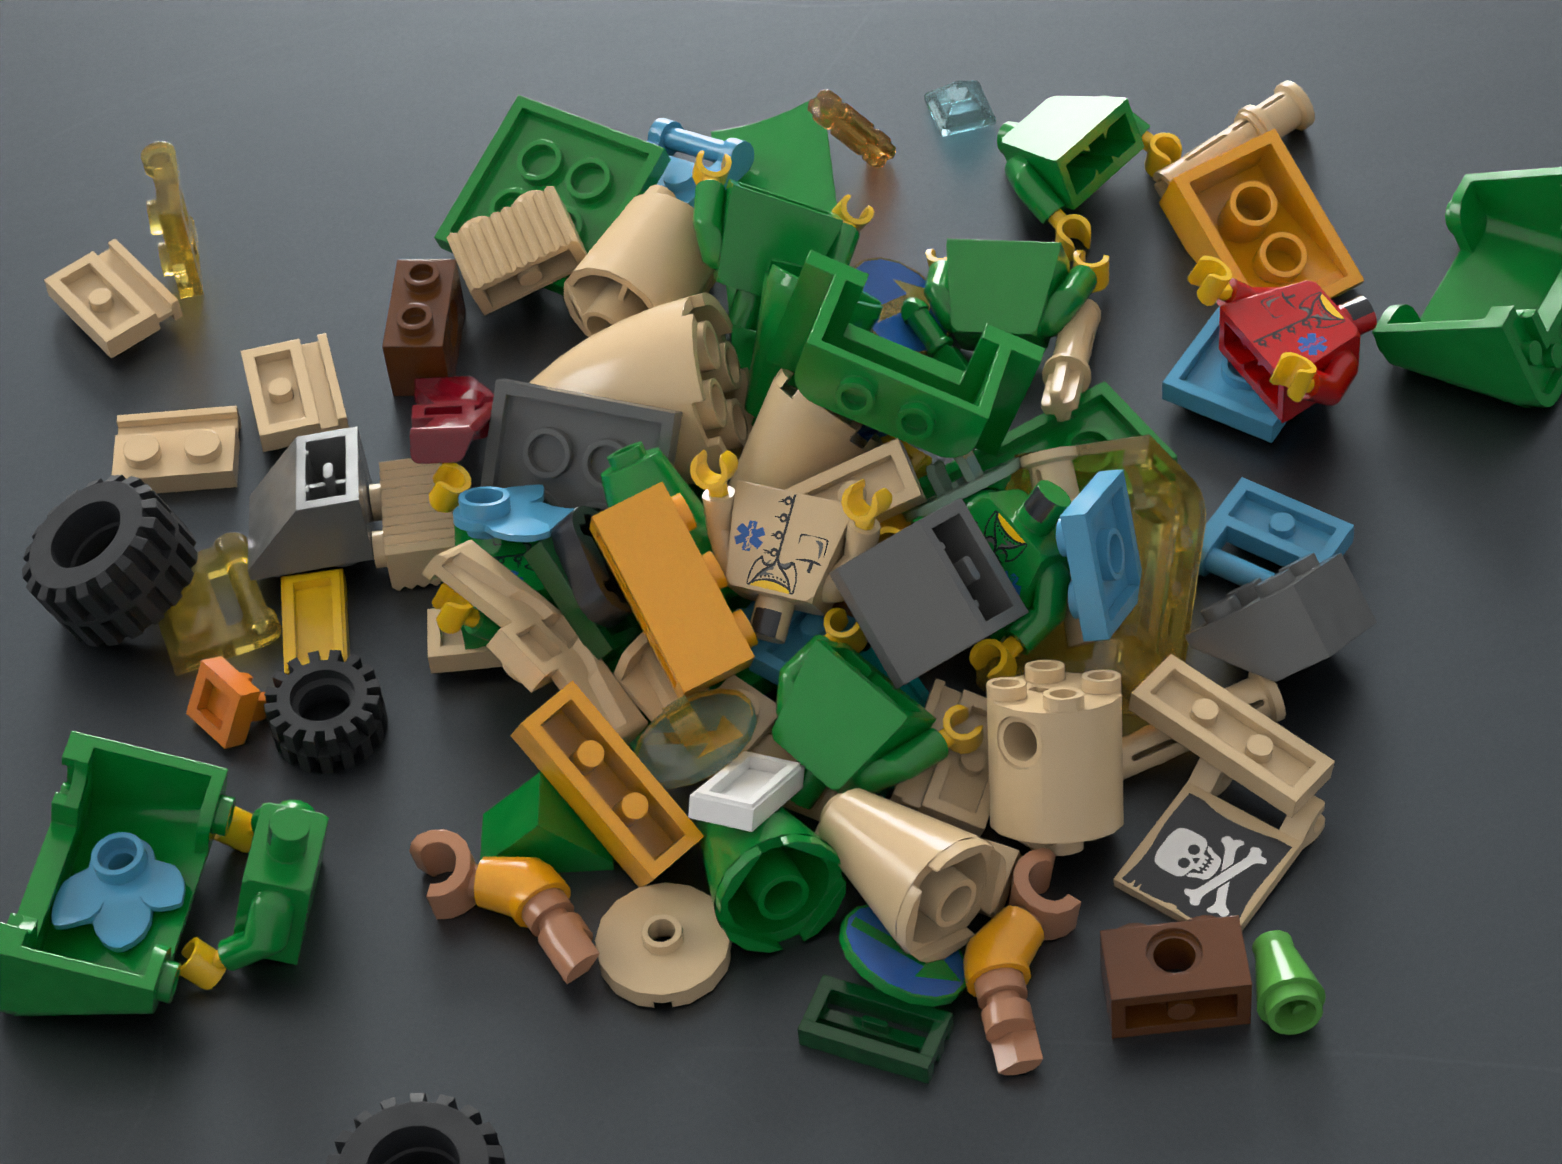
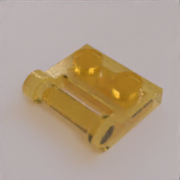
M167 142L151 143L142 150L140 157L145 173L153 178L156 191V199L147 200L146 206L152 235L162 234L164 240L163 242H158L164 277L175 276L180 298L204 295L198 234L193 217L189 215L175 148Z
M238 532L226 533L216 539L212 547L198 551V561L191 568L195 574L190 585L183 588L181 592L183 597L176 606H171L164 614L165 617L157 623L176 676L199 669L201 660L220 656L226 660L275 642L282 633L279 618L273 609L267 607L257 580L250 581L248 574V540L245 535ZM226 574L229 577L243 614L241 622L227 626L210 582L211 579Z

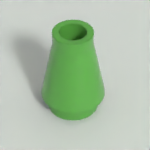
M1273 930L1261 934L1252 945L1256 971L1257 1013L1277 1033L1293 1035L1305 1032L1314 1027L1322 1017L1323 1005L1326 999L1325 990L1295 948L1292 937L1287 932Z

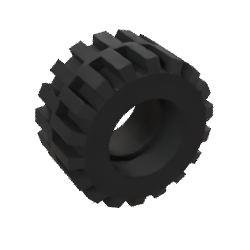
M112 475L105 482L100 478L89 482L80 491L76 489L66 496L64 502L58 507L55 506L46 515L47 519L43 524L37 526L31 536L34 540L25 550L23 559L27 563L22 568V576L27 582L26 588L75 639L79 642L84 641L88 646L99 647L104 642L108 646L120 644L128 636L134 639L143 634L145 628L151 624L156 625L165 617L166 611L171 606L177 605L183 597L181 594L183 588L190 585L195 574L191 568L198 561V552L194 548L197 542L187 526L148 484L134 476L126 479L123 475Z
M426 1093L410 1094V1101L402 1104H396L395 1097L380 1102L382 1110L374 1115H371L367 1110L363 1111L354 1118L356 1130L354 1132L342 1130L335 1140L338 1154L328 1155L326 1164H506L497 1132L490 1122L482 1123L478 1110L467 1104L458 1111L455 1098L440 1094L436 1102H428Z

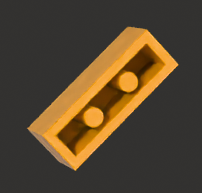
M662 481L592 516L589 529L679 701L682 702L750 667L755 658L751 648L758 645V640L744 612L739 609L732 613L720 590L728 585L715 556L711 551L701 555L690 534V531L696 529L697 525L685 499L680 493L671 497Z
M573 680L526 718L510 735L638 887H644L653 881L704 837L701 831L688 818Z

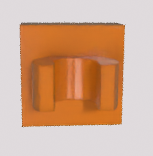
M220 656L201 660L186 714L226 749L245 744L251 722L261 721L266 718L264 704L267 703L264 696L265 692H261L251 683L253 677L249 673L239 672Z

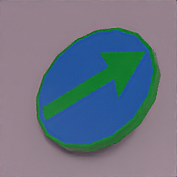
M869 905L857 906L844 918L839 935V942L844 955L861 977L870 982L876 990L910 1004L930 1007L952 1003L964 991L966 987L964 957L960 949L944 959L925 963L919 961L913 955L905 953L899 947Z

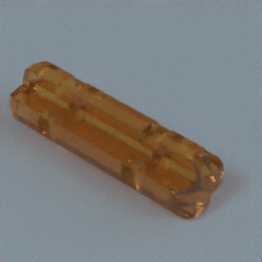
M820 90L816 98L810 99L808 111L812 114L813 120L824 129H831L830 134L855 154L863 155L862 159L874 168H882L887 160L894 158L896 147L891 144V138L880 129H874V124L848 103H841L842 98L832 90Z

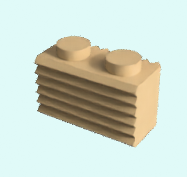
M546 186L544 191H528L520 195L511 207H503L501 212H493L490 217L479 216L472 218L463 224L458 233H450L447 237L469 292L484 316L570 275L587 255L571 216L554 186Z
M411 458L379 462L380 483L369 485L370 504L374 522L382 521L383 530L372 531V546L376 568H388L392 588L398 591L404 586L413 589L416 585L425 588L429 583L438 586L443 582L439 578L430 581L421 574L434 556L455 547L453 511L448 513L437 512L429 502V493L435 486L432 477L442 463L417 464Z

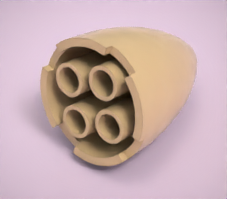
M700 293L665 303L623 319L588 337L558 357L530 381L531 384L683 412L674 468L687 484H695L691 478L690 466L693 459L702 450L705 449L707 452V464L710 470L716 474H721L719 466L720 455L728 450L733 452L737 460H739L753 428L751 423L754 416L744 410L749 379L748 367L740 369L736 351L733 345L725 338V334L732 333L733 325L720 302L709 293Z

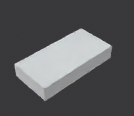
M744 751L690 795L688 818L753 832L803 788L805 767L798 762Z

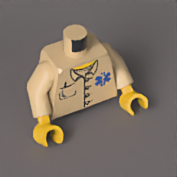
M704 449L691 462L690 474L695 484L705 489L702 499L706 529L713 554L725 575L728 587L740 597L756 601L750 624L757 639L776 644H785L794 610L825 616L832 609L834 603L844 600L829 573L878 544L881 526L875 518L890 508L892 494L884 487L874 493L871 506L868 505L863 497L864 479L845 489L841 502L737 480L734 490L727 485V481L737 471L738 460L736 455L728 450L722 453L719 458L721 474H716L708 467V455Z

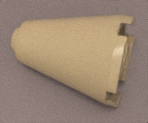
M781 368L771 383L738 460L737 471L731 477L728 486L735 490L737 480L785 490L879 447L883 442L876 433L867 442L857 433L863 424L807 400L798 389L788 384L794 373Z
M854 788L835 795L826 803L821 812L819 836L832 846L837 853L841 865L838 864L899 947L919 961L930 963L941 960L965 946L975 935L967 926L978 912L982 910L990 916L996 907L1005 884L1006 861L1003 855L994 849L993 845L985 838L861 788Z

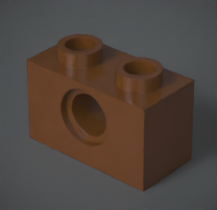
M456 259L397 260L382 345L393 396H415V378L454 377L456 375L466 311Z
M1201 915L1187 921L1152 925L1129 923L1116 929L1100 930V970L1112 1039L1251 1024L1252 980L1239 915L1225 917ZM1176 969L1183 972L1170 973L1166 972V970Z

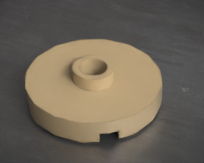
M664 882L633 890L616 900L601 918L595 938L596 949L600 953L598 960L602 977L615 994L637 1006L655 1008L654 1002L666 1003L671 1001L672 1007L690 1004L715 988L728 971L731 959L732 941L728 939L716 919L711 896L690 885ZM661 937H672L664 942L654 941Z

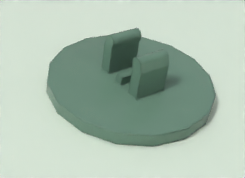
M970 451L966 455L954 458L963 477L953 483L947 474L944 462L942 460L933 462L927 466L926 472L936 494L926 499L927 502L905 511L903 516L906 522H911L917 516H927L959 498L964 499L1016 472L1021 468L1019 457L982 471L975 454Z

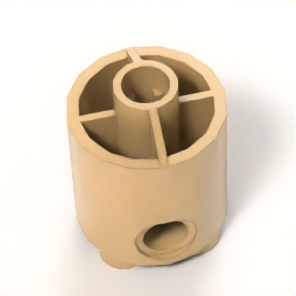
M653 185L644 194L635 196L564 282V301L570 316L586 336L590 337L623 319L650 308L692 295L708 293L716 283L713 276L714 270L709 268L701 259L692 223L694 208L677 199L668 188L662 185Z
M1035 660L1024 665L1025 675L993 678L988 680L986 684L990 827L998 834L1017 840L1031 850L1043 847L1052 850L1056 856L1072 855L1084 849L1085 841L1096 840L1113 834L1124 825L1121 674L1113 670H1091L1083 674L1065 672V664L1061 661Z

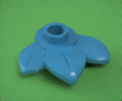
M539 484L507 488L482 486L465 490L459 494V506L453 510V523L457 528L467 531L468 536L475 539L498 538L526 543L549 538L552 528L575 508H564L544 503V486Z
M113 833L104 837L95 845L91 853L88 869L64 881L57 892L53 904L52 923L57 930L93 923L97 937L106 948L114 952H124L136 946L146 937L152 926L154 911H170L183 905L186 892L185 881L175 865L156 860L153 849L147 842L139 839L132 833Z

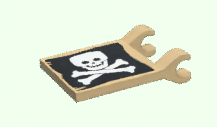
M1200 757L1188 782L1113 879L1114 886L1177 921H1187L1201 915L1214 917L1239 915L1243 931L1300 852L1323 831L1325 817L1321 813L1324 811L1325 802L1313 795L1293 818L1287 815L1278 830L1218 798L1217 796L1227 789L1233 779Z

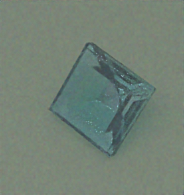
M958 80L924 94V100L941 137L996 124V117L979 80Z

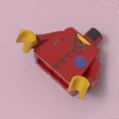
M1202 256L1187 279L1191 285L1199 286L1197 297L1202 304L1212 306L1217 303L1220 306L1219 350L1277 418L1284 423L1315 403L1326 406L1337 405L1358 373L1360 335L1374 330L1377 326L1375 311L1370 302L1364 296L1359 295L1340 305H1336L1316 282L1308 280L1285 287H1252L1232 278L1231 270L1221 260L1212 256Z

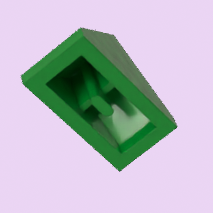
M539 772L483 814L480 860L486 856L537 857L551 865L557 873L614 870L613 856L542 772Z

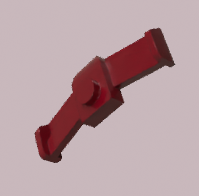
M473 376L414 379L416 405H412V428L410 430L411 459L417 464L461 461L466 455L472 440L488 437L494 393Z

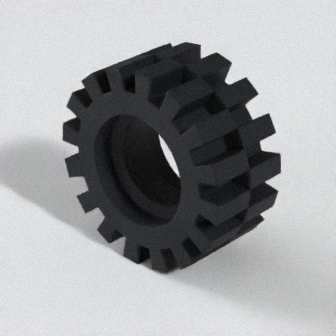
M319 650L309 652L310 663L302 665L296 657L287 662L290 674L287 675L278 670L272 677L274 687L267 686L264 694L267 703L264 704L265 713L277 751H282L284 760L291 765L298 760L301 770L312 772L315 762L320 763L322 773H334L333 762L341 760L344 769H349L356 766L353 757L356 753L366 760L374 753L371 742L381 745L385 737L383 727H388V717L379 679L375 676L374 669L369 663L362 666L361 658L352 653L344 662L341 650H330L328 660H321ZM343 702L350 705L342 714L329 720L311 721L303 718L310 709L322 703Z

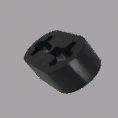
M579 506L552 528V542L581 611L590 621H594L603 627L612 628L633 611L589 529L591 517L599 512L591 507Z

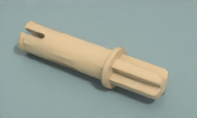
M1087 299L1077 314L1058 333L1053 356L1046 361L1042 371L1045 389L1041 401V409L1044 414H1054L1059 422L1070 419L1072 410L1078 408L1081 393L1088 389L1091 382V369L1088 364L1096 331L1101 321V310L1098 304L1091 299Z

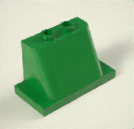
M810 250L765 360L795 372L796 386L807 400L856 422L941 457H961L968 454L974 448L996 457L1041 363L1045 348L986 324L965 372L850 324L849 321L869 274Z

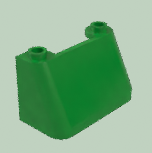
M1562 167L1465 174L1452 200L1449 201L1445 212L1447 228L1454 235L1460 251L1421 318H1419L1414 308L1407 304L1392 305L1384 311L1376 328L1372 331L1376 345L1386 360L1394 366L1523 408H1546L1553 406L1562 393Z
M71 731L62 755V765L67 766V782H63L60 792H55L53 797L51 823L17 914L10 913L7 924L0 922V1012L15 1016L155 1013L159 1001L170 1004L173 1000L181 970V963L174 962L173 960L215 834L226 837L231 826L236 798L226 795L228 769ZM118 832H128L136 835L151 846L156 860L175 865L185 881L186 889L183 905L170 911H154L152 926L146 937L136 946L124 952H114L106 948L97 937L93 923L57 930L52 923L51 917L57 892L64 881L88 869L91 853L95 845L104 837Z

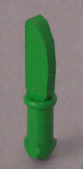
M909 297L905 299L901 304V317L905 324H909L925 346L927 356L965 372L968 362L959 349L952 346L954 340L950 336H946L928 311L929 306L919 298Z

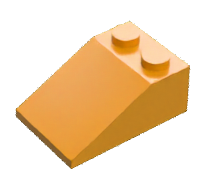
M1275 128L1173 177L1159 201V205L1181 243L1196 263L1202 256L1215 257L1229 267L1232 272V278L1252 287H1285L1308 280L1316 282L1333 299L1361 285L1365 281Z

